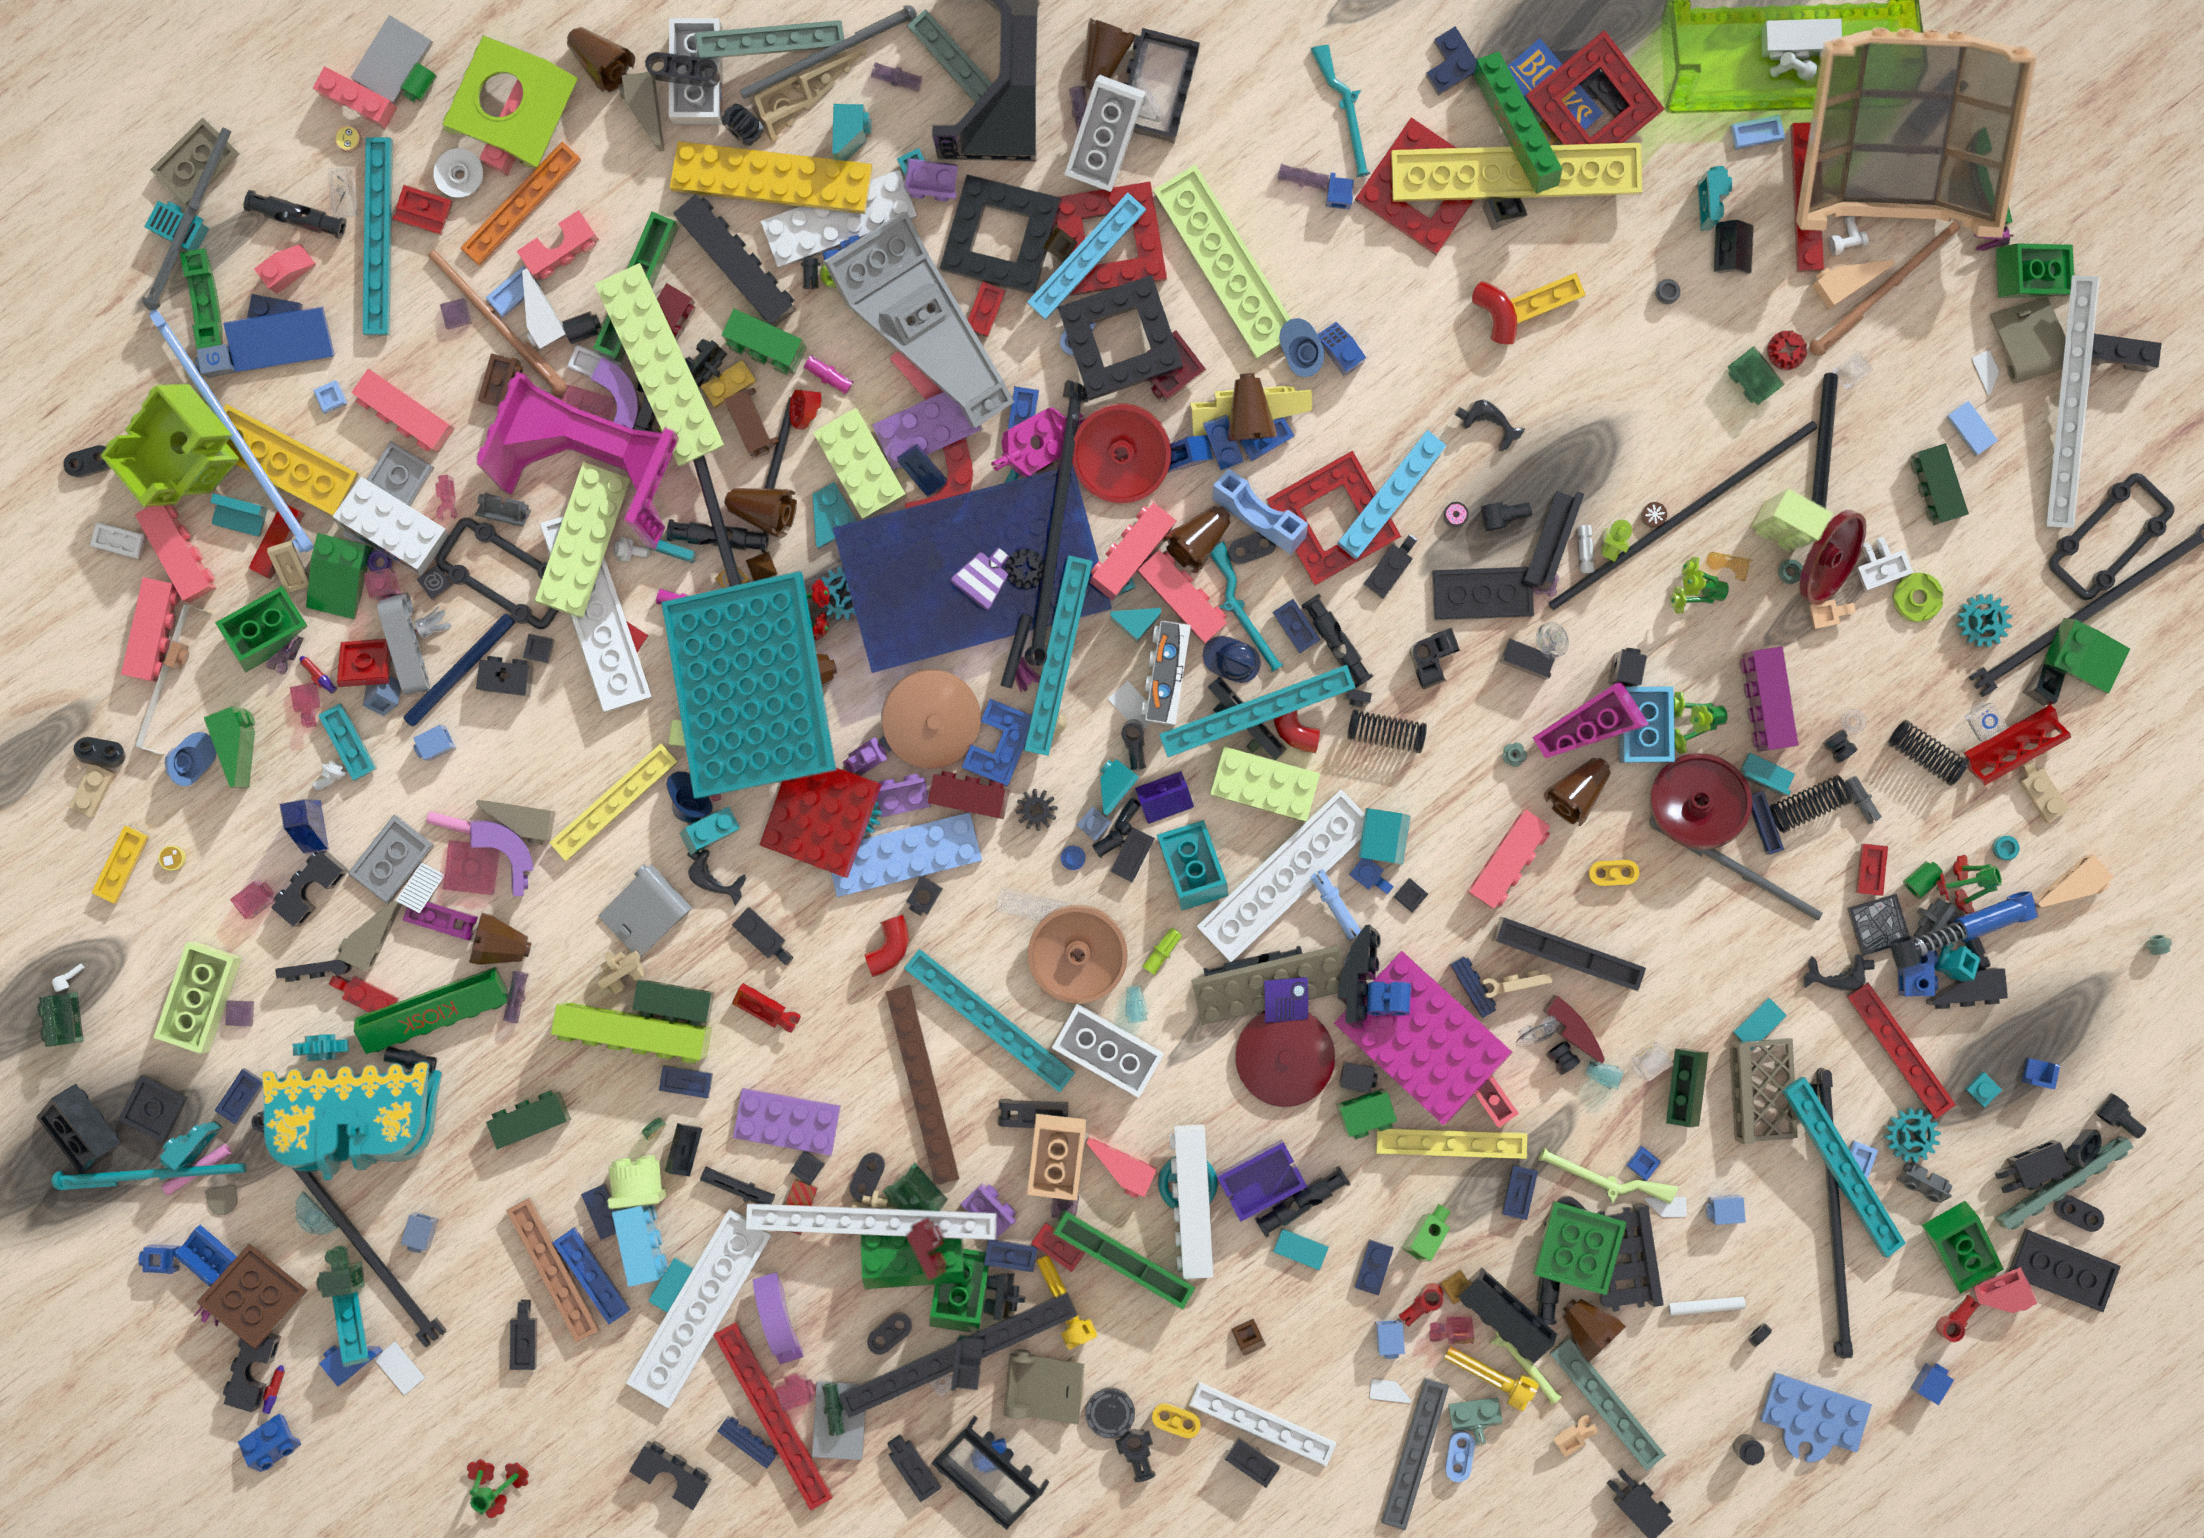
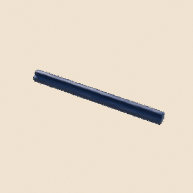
M504 614L404 715L403 719L410 726H415L515 624L512 617Z

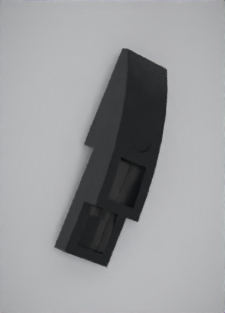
M1365 925L1352 944L1342 969L1337 998L1346 1004L1345 1022L1354 1029L1363 1028L1364 1021L1367 1018L1365 996L1368 994V983L1366 980H1376V972L1379 970L1377 948L1380 947L1381 938L1378 931L1371 925Z

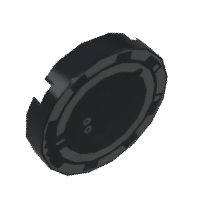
M1106 1387L1090 1397L1086 1405V1420L1088 1426L1095 1434L1103 1438L1114 1439L1123 1436L1131 1429L1135 1420V1407L1126 1392L1118 1388Z

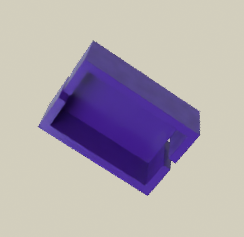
M1282 1139L1216 1174L1227 1197L1233 1195L1229 1198V1201L1240 1222L1307 1187Z

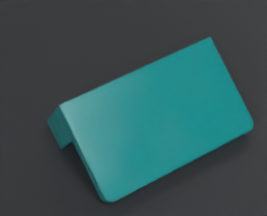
M215 493L212 494L210 503L216 505L212 519L213 525L257 537L261 536L268 508Z
M1752 753L1747 754L1740 769L1745 779L1778 795H1790L1791 791L1788 789L1795 773Z

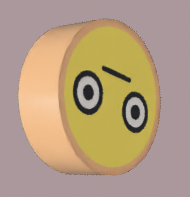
M343 126L335 134V142L343 151L353 152L361 145V135L352 126Z

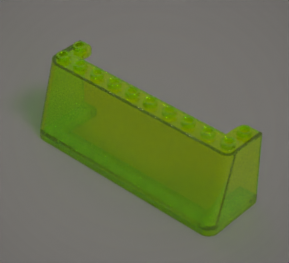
M1666 0L1661 16L1665 110L1672 114L1813 110L1821 58H1819V55H1814L1800 60H1811L1817 65L1815 75L1808 81L1799 78L1797 70L1793 68L1780 73L1777 77H1773L1770 69L1778 66L1780 60H1770V57H1762L1761 27L1765 22L1776 20L1841 19L1842 37L1863 31H1873V28H1885L1889 32H1898L1899 29H1911L1914 33H1924L1919 0H1888L1887 3L1878 4L1875 2L1867 4L1844 3L1841 5L1818 4L1808 6L1796 4L1793 6L1770 5L1768 7L1744 6L1737 8L1726 6L1719 8L1696 7L1694 9H1690L1691 0ZM1869 43L1862 88L1917 90L1928 67L1925 45ZM1860 45L1853 47L1855 50L1854 55H1835L1833 57L1827 96L1853 88ZM1860 96L1859 108L1903 107L1911 103L1913 98ZM1851 98L1827 105L1825 109H1850Z

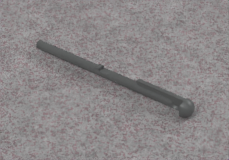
M904 5L902 10L855 32V35L818 53L814 52L807 58L739 90L743 99L759 93L907 20L909 22L913 21L917 17V12L911 5Z
M224 127L220 131L147 298L142 297V304L148 310H157L161 306V304L157 303L232 132Z
M1651 815L1649 819L1650 827L1664 834L1656 824L1653 815ZM1688 848L1701 857L1705 854L1741 875L1742 879L1756 884L1818 921L1821 918L1823 912L1716 849L1701 850Z

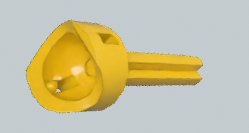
M1046 1255L1036 1260L1053 1298L1067 1292L1050 1256ZM1079 1316L1065 1321L1068 1327L1065 1328L1066 1331L1060 1333L1065 1345L1070 1350L1097 1337V1332L1091 1319L1079 1320Z
M1451 1345L1444 1356L1445 1360L1507 1392L1509 1397L1507 1404L1517 1410L1524 1411L1538 1389L1539 1384L1528 1376L1521 1374L1514 1381L1512 1378Z

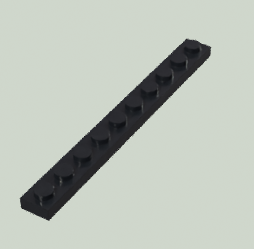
M1067 1291L969 1336L984 1338L982 1358H985L1078 1316V1313ZM956 1342L840 1393L839 1397L848 1417L851 1418L953 1372Z

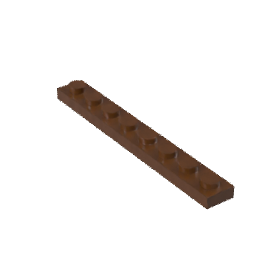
M911 985L886 991L934 1183L938 1185L960 1179Z

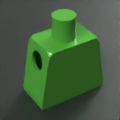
M1438 1204L1432 1215L1423 1214L1401 1246V1249L1421 1262H1431L1450 1230L1445 1221L1451 1212ZM1430 1226L1433 1228L1432 1235L1429 1233Z

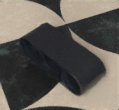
M653 52L645 60V66L649 74L658 81L713 87L717 85L721 78L715 62L708 58ZM655 63H664V66L661 70H652L653 65ZM680 66H689L685 74L677 73ZM711 68L714 70L710 77L702 76V72L705 69Z

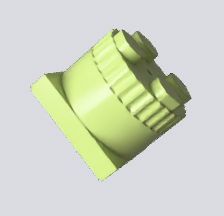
M655 1155L641 1156L634 1162H631L630 1158L615 1159V1161L611 1162L609 1176L612 1197L608 1199L610 1209L658 1204L667 1197L666 1188H662L659 1160L655 1159Z

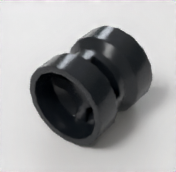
M1844 729L1839 730L1823 742L1826 749L1832 751L1833 758L1837 764L1846 760L1858 750L1854 743L1849 742L1847 739L1848 735Z
M1567 1041L1559 1043L1546 1053L1550 1061H1555L1556 1070L1560 1075L1569 1072L1581 1062L1577 1055L1572 1054L1570 1051L1571 1046Z

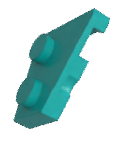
M835 482L813 494L815 539L818 549L859 526L858 521Z

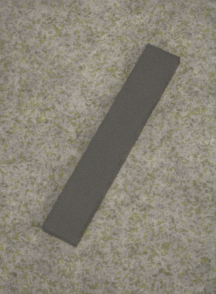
M1424 1377L1381 1519L1383 1524L1406 1531L1447 1396L1448 1384Z

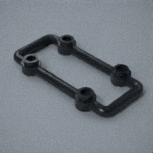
M2140 473L2129 475L2123 482L2109 487L2108 498L2071 536H2065L2058 540L2057 550L2048 562L2050 570L2080 599L2091 600L2100 591L2113 587L2115 575L2151 538L2165 533L2166 522L2173 516L2175 511L2173 503L2144 475ZM2137 483L2164 508V511L2158 517L2146 520L2143 526L2144 532L2107 570L2095 573L2092 578L2093 585L2088 590H2085L2059 565V562L2064 556L2073 555L2078 551L2079 541L2116 503L2126 501L2130 497V488Z
M469 517L460 519L436 555L438 567L448 573L452 583L457 585L465 584L509 611L515 622L519 624L528 623L537 629L547 628L559 610L549 607L540 620L533 615L529 606L525 604L516 605L471 577L469 570L465 566L452 565L446 561V558L467 527L475 532V536L479 541L483 543L492 542L537 570L538 576L541 579L544 576L548 562L542 563L497 535L496 529L489 523H478Z

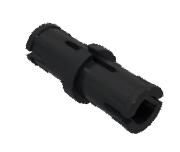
M388 1046L384 1054L385 1062L400 1064L410 1070L419 1062H427L429 1064V1072L434 1073L437 1065V1057L416 1053V1050L413 1049L407 1051Z

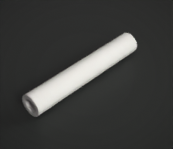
M1744 1297L1668 1303L1670 1316L1741 1310L1746 1307Z

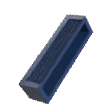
M1764 791L1753 793L1751 813L1766 855L1784 850Z
M1461 956L1451 962V968L1479 1015L1484 1018L1496 1011L1495 1006L1497 1005L1493 998L1484 997L1483 994L1488 993V990L1484 984L1481 985L1479 982L1481 978L1477 971L1473 972L1470 959Z
M728 1416L717 1430L722 1436L766 1469L778 1454L772 1445L768 1446L765 1444L760 1436L753 1435L748 1427L741 1426L739 1421L733 1416Z

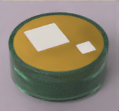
M658 1117L650 1122L642 1130L641 1134L646 1140H650L662 1131L667 1124L661 1117Z

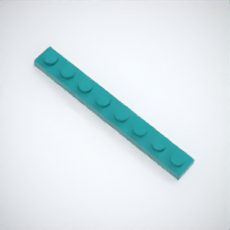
M366 137L363 271V335L390 336L393 140L390 137Z
M1067 556L1046 649L1047 660L1042 667L1024 751L1049 756L1093 561Z
M1345 665L1160 733L1159 737L1166 756L1169 758L1355 689V685L1349 669Z
M920 948L904 967L906 971L1058 1092H1061L1075 1074L1071 1068Z
M1799 1077L1783 1089L1782 1092L1882 1257L1888 1258L1904 1246L1906 1242L1805 1077Z

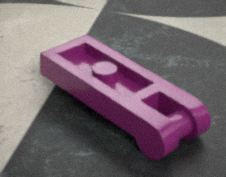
M428 901L420 913L407 907L403 917V921L471 941L473 935L471 933L473 924H476L478 916ZM457 919L464 921L462 929L455 928Z

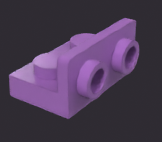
M908 158L904 189L914 198L923 199L925 195L934 196V199L938 201H949V198L956 199L955 184L958 166L957 164Z
M918 774L904 776L903 782L895 783L894 779L879 782L882 784L878 794L882 817L931 807L927 803L929 796L925 778H919Z
M982 1182L961 1202V1205L967 1212L997 1213V1239L1010 1225L1016 1222V1217L1014 1216L1016 1211L1007 1202L1004 1205L997 1198L999 1193L992 1185L986 1186Z

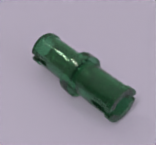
M831 1382L822 1385L825 1401L823 1412L827 1415L829 1435L834 1436L835 1432L836 1436L844 1434L845 1429L841 1413L844 1409L843 1404H840L838 1383L832 1382V1385Z

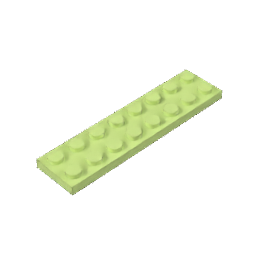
M1196 164L1154 189V195L1256 360L1281 345L1279 339L1280 330L1284 323L1291 318Z
M641 264L634 265L595 283L594 285L662 431L666 427L674 430L679 437L673 452L678 466L680 467L724 447L721 436Z

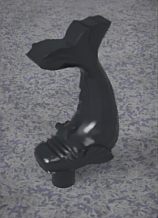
M1484 399L1472 402L1467 411L1458 407L1454 414L1462 419L1460 426L1463 429H1468L1475 421L1479 422L1481 420L1496 423L1497 426H1501L1504 435L1499 444V451L1507 450L1512 440L1521 438L1525 428H1513L1502 411Z
M703 849L701 852L698 851L692 855L688 852L687 856L694 860L688 870L690 880L698 887L709 892L728 894L736 906L742 897L740 888L747 879L746 874L739 876L732 885L724 886L708 870L707 859L710 856L709 850Z
M1856 954L1853 957V966L1849 967L1848 971H1845L1844 974L1824 977L1819 973L1816 959L1811 956L1808 960L1809 972L1803 976L1804 988L1813 982H1819L1837 990L1859 989L1866 981L1865 970L1875 969L1874 960H1864L1863 955Z

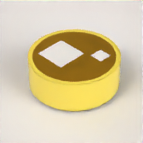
M166 846L159 853V863L166 870H178L185 864L186 854L178 846Z

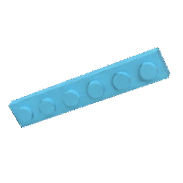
M1127 193L1028 300L1027 304L1044 320H1047L1146 212V209Z
M1427 430L1336 544L1354 559H1357L1447 445Z

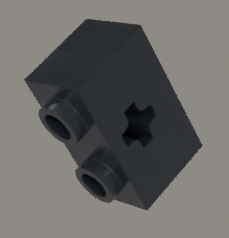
M1629 647L1615 653L1608 683L1617 684L1622 682L1625 687L1642 685L1647 655L1640 654L1641 650Z
M488 656L487 660H479L477 690L530 696L534 667L527 665L526 660L512 659V663L502 662L503 658ZM501 673H510V678H505V680L500 678Z

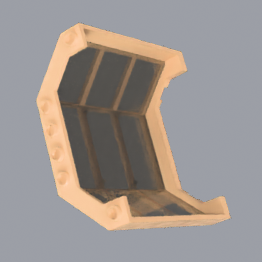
M1873 28V31H1863L1824 42L1796 219L1800 229L1826 230L1827 216L1831 214L1833 217L1842 215L1941 219L1947 222L1954 218L1963 221V226L1971 228L1977 237H2002L2037 57L2027 47H2013L1965 35L1962 31H1950L1949 34H1940L1936 30H1924V33H1914L1911 29H1899L1898 32H1889L1885 28Z

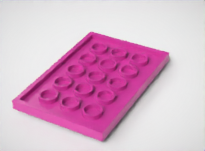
M1401 951L1373 982H1385L1386 984H1391V982L1410 983V1015L1393 1016L1392 1014H1387V1016H1373L1367 1014L1363 1028L1354 1029L1345 1022V1011L1334 1024L1445 1126L1513 1052ZM1365 996V1006H1366V1009H1367V996Z

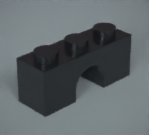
M2094 333L2091 364L2114 363L2124 365L2123 369L2150 372L2159 368L2162 343Z
M315 851L306 860L308 865L303 871H297L290 879V886L286 890L282 889L273 899L275 903L271 908L293 927H300L316 909L307 898L309 885L313 882H318L325 889H333L348 872V869L328 851Z
M271 1333L257 1350H254L241 1338L239 1339L238 1347L240 1352L238 1357L234 1358L230 1368L233 1374L231 1381H228L224 1387L223 1395L226 1397L223 1404L251 1413L259 1409L267 1384L254 1379L251 1374V1366L253 1362L264 1364L272 1362L275 1359L282 1336Z
M647 1441L629 1472L648 1484H651L656 1475L661 1472L671 1473L677 1480V1489L672 1498L694 1510L712 1480L708 1477L709 1474L702 1468L696 1467L694 1469L686 1464L687 1460L678 1454L673 1456L666 1452V1448L659 1442L653 1441L651 1443Z

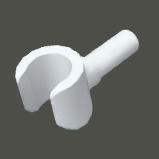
M79 964L64 975L55 977L52 980L54 990L61 992L70 988L67 980L85 968L83 964Z

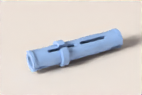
M1323 869L1317 871L1322 881L1318 879L1315 873L1311 875L1310 879L1321 893V900L1327 903L1349 940L1354 939L1355 937L1350 929L1352 928L1357 936L1361 929L1338 895L1339 890L1337 887H1333Z

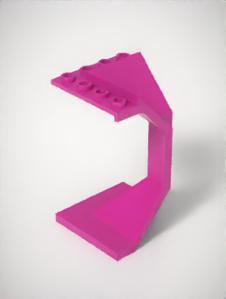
M517 372L514 378L509 381L506 397L498 406L497 417L494 423L488 428L487 439L484 447H481L477 453L476 464L503 492L510 495L513 494L519 478L527 465L565 450H573L623 469L628 473L637 490L624 520L647 547L656 550L665 526L652 500L679 437L674 430L666 427L662 433L634 430L577 409L535 386L527 375Z

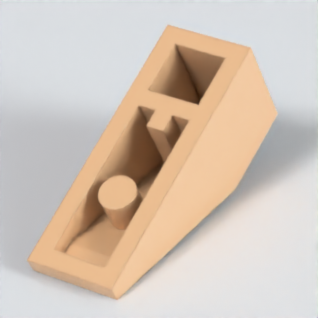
M1892 259L1839 266L1832 271L1827 268L1816 276L1818 281L1812 287L1829 310L1896 263Z
M2085 855L2041 893L2034 902L2036 907L2042 908L2096 893L2100 894L2110 886L2108 882L2114 877L2095 855Z

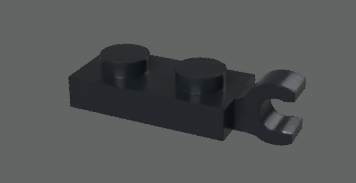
M1409 534L1399 548L1393 544L1363 585L1383 599L1413 558L1408 555V552L1418 539Z
M748 907L732 924L768 959L774 954L784 965H787L794 958L781 946L786 940L751 907Z
M521 1299L518 1302V1318L510 1319V1370H535L537 1368V1318H530L531 1299Z

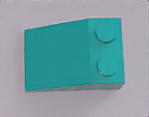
M1204 820L1157 835L1181 911L1229 896L1227 881Z

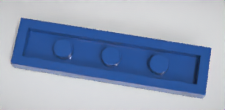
M575 1227L553 1241V1244L608 1325L631 1310Z

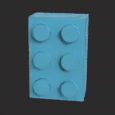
M1673 686L1626 687L1649 725L1619 734V763L1675 762Z
M642 1205L617 1208L612 1212L628 1287L659 1280L665 1274V1269H668L666 1255L661 1254L660 1250L662 1236L660 1230H656L654 1220H657L655 1206Z

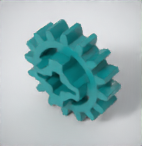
M838 567V573L834 574L833 571L829 570L830 577L828 579L826 577L821 578L825 583L824 586H827L830 596L835 598L836 608L829 602L828 605L821 609L829 608L827 615L831 616L836 613V619L839 621L842 615H845L846 620L850 621V614H854L858 618L859 609L866 611L867 608L863 603L864 601H871L866 596V593L871 592V588L864 587L868 580L866 578L859 579L861 572L857 571L853 575L851 567H848L846 572H843L842 568ZM842 578L839 584L831 585L836 579ZM852 579L859 585L860 592L853 590ZM846 588L850 596H845L844 600L841 601V596L838 595V592ZM851 602H858L851 609L845 610Z
M1983 594L1976 595V600L1970 597L1967 599L1968 605L1961 604L1959 606L1963 613L1956 614V617L1960 618L1961 622L1955 624V626L1962 627L1963 630L1959 633V636L1967 635V644L1975 641V647L1978 648L1984 644L1985 648L1991 647L1992 642L1995 645L2001 643L1999 637L2005 638L2008 636L2004 630L2012 628V625L2007 623V619L2012 618V615L2005 614L2009 607L2008 605L2000 606L2001 598L1993 601V594L1986 595L1985 599ZM1980 604L1988 605L1983 610L1975 608L1977 605ZM1985 616L1986 618L1984 621L1985 623H1987V625L1982 626L1983 620L1980 617ZM1985 631L1993 634L1989 637L1980 636Z
M335 1034L305 1036V1042L292 1044L293 1056L306 1055V1061L337 1059L336 1053L349 1052L348 1039L336 1040Z
M1908 1107L1906 1114L1898 1110V1118L1889 1117L1892 1125H1885V1128L1890 1130V1133L1884 1135V1138L1891 1141L1888 1143L1887 1148H1895L1893 1155L1899 1157L1902 1154L1901 1158L1906 1162L1911 1158L1912 1162L1918 1163L1919 1156L1923 1160H1927V1152L1935 1153V1150L1932 1148L1933 1144L1940 1145V1142L1935 1140V1136L1941 1135V1132L1934 1130L1938 1122L1930 1121L1932 1115L1929 1113L1923 1115V1110L1918 1108L1914 1113L1913 1108ZM1908 1119H1917V1121L1914 1120L1912 1124H1907L1904 1122ZM1906 1129L1914 1131L1913 1134L1919 1141L1911 1139V1135ZM1897 1131H1899V1139H1898V1140H1897ZM1914 1146H1918L1920 1148L1917 1151H1907L1908 1149L1911 1150V1148Z

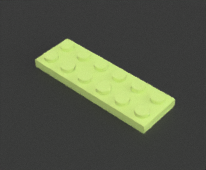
M586 462L582 463L534 602L583 618L630 478Z

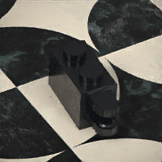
M2051 1140L2007 1158L2010 1166L1995 1172V1176L1997 1179H2003L2009 1175H2014L2015 1181L2004 1184L2001 1187L2002 1193H2008L2019 1188H2028V1190L2038 1189L2043 1186L2042 1182L2049 1179L2056 1181L2066 1176L2065 1173L2071 1171L2072 1168L2061 1142Z
M1621 1468L1618 1471L1619 1476L1629 1485L1621 1491L1619 1486L1611 1479L1607 1482L1608 1486L1617 1494L1613 1499L1614 1502L1647 1538H1657L1674 1522L1669 1516L1672 1511L1661 1500L1657 1503L1651 1497L1654 1492L1645 1482L1640 1485L1635 1479L1632 1480Z

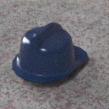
M1214 637L1207 642L1203 650V661L1208 670L1231 681L1239 683L1249 682L1256 677L1260 670L1261 661L1257 651L1250 645L1231 637Z
M678 771L668 777L666 786L672 799V811L677 819L691 825L712 812L713 805L709 797L694 798L690 773Z

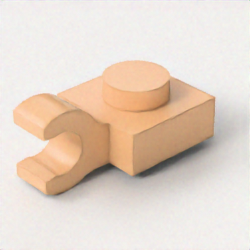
M1835 599L1819 605H1809L1814 629L1840 624L1839 616L1856 613L1854 603L1836 606Z
M1584 1415L1579 1419L1577 1428L1573 1425L1568 1429L1562 1430L1558 1436L1553 1438L1565 1458L1586 1444L1584 1442L1585 1439L1597 1434L1598 1429L1595 1424L1585 1428L1586 1425L1592 1422L1588 1415Z

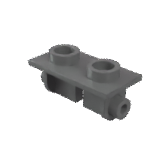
M484 493V495L479 494L478 504L480 505L475 516L524 527L531 510H529V505H526L524 501L506 498L505 504H503L502 497Z
M1907 1161L1903 1166V1171L1906 1173L1896 1178L1907 1189L1926 1195V1198L1932 1202L1941 1203L1952 1197L1949 1193L1952 1189L1949 1180L1935 1173H1931L1928 1180L1926 1178L1928 1169L1915 1162L1910 1163Z

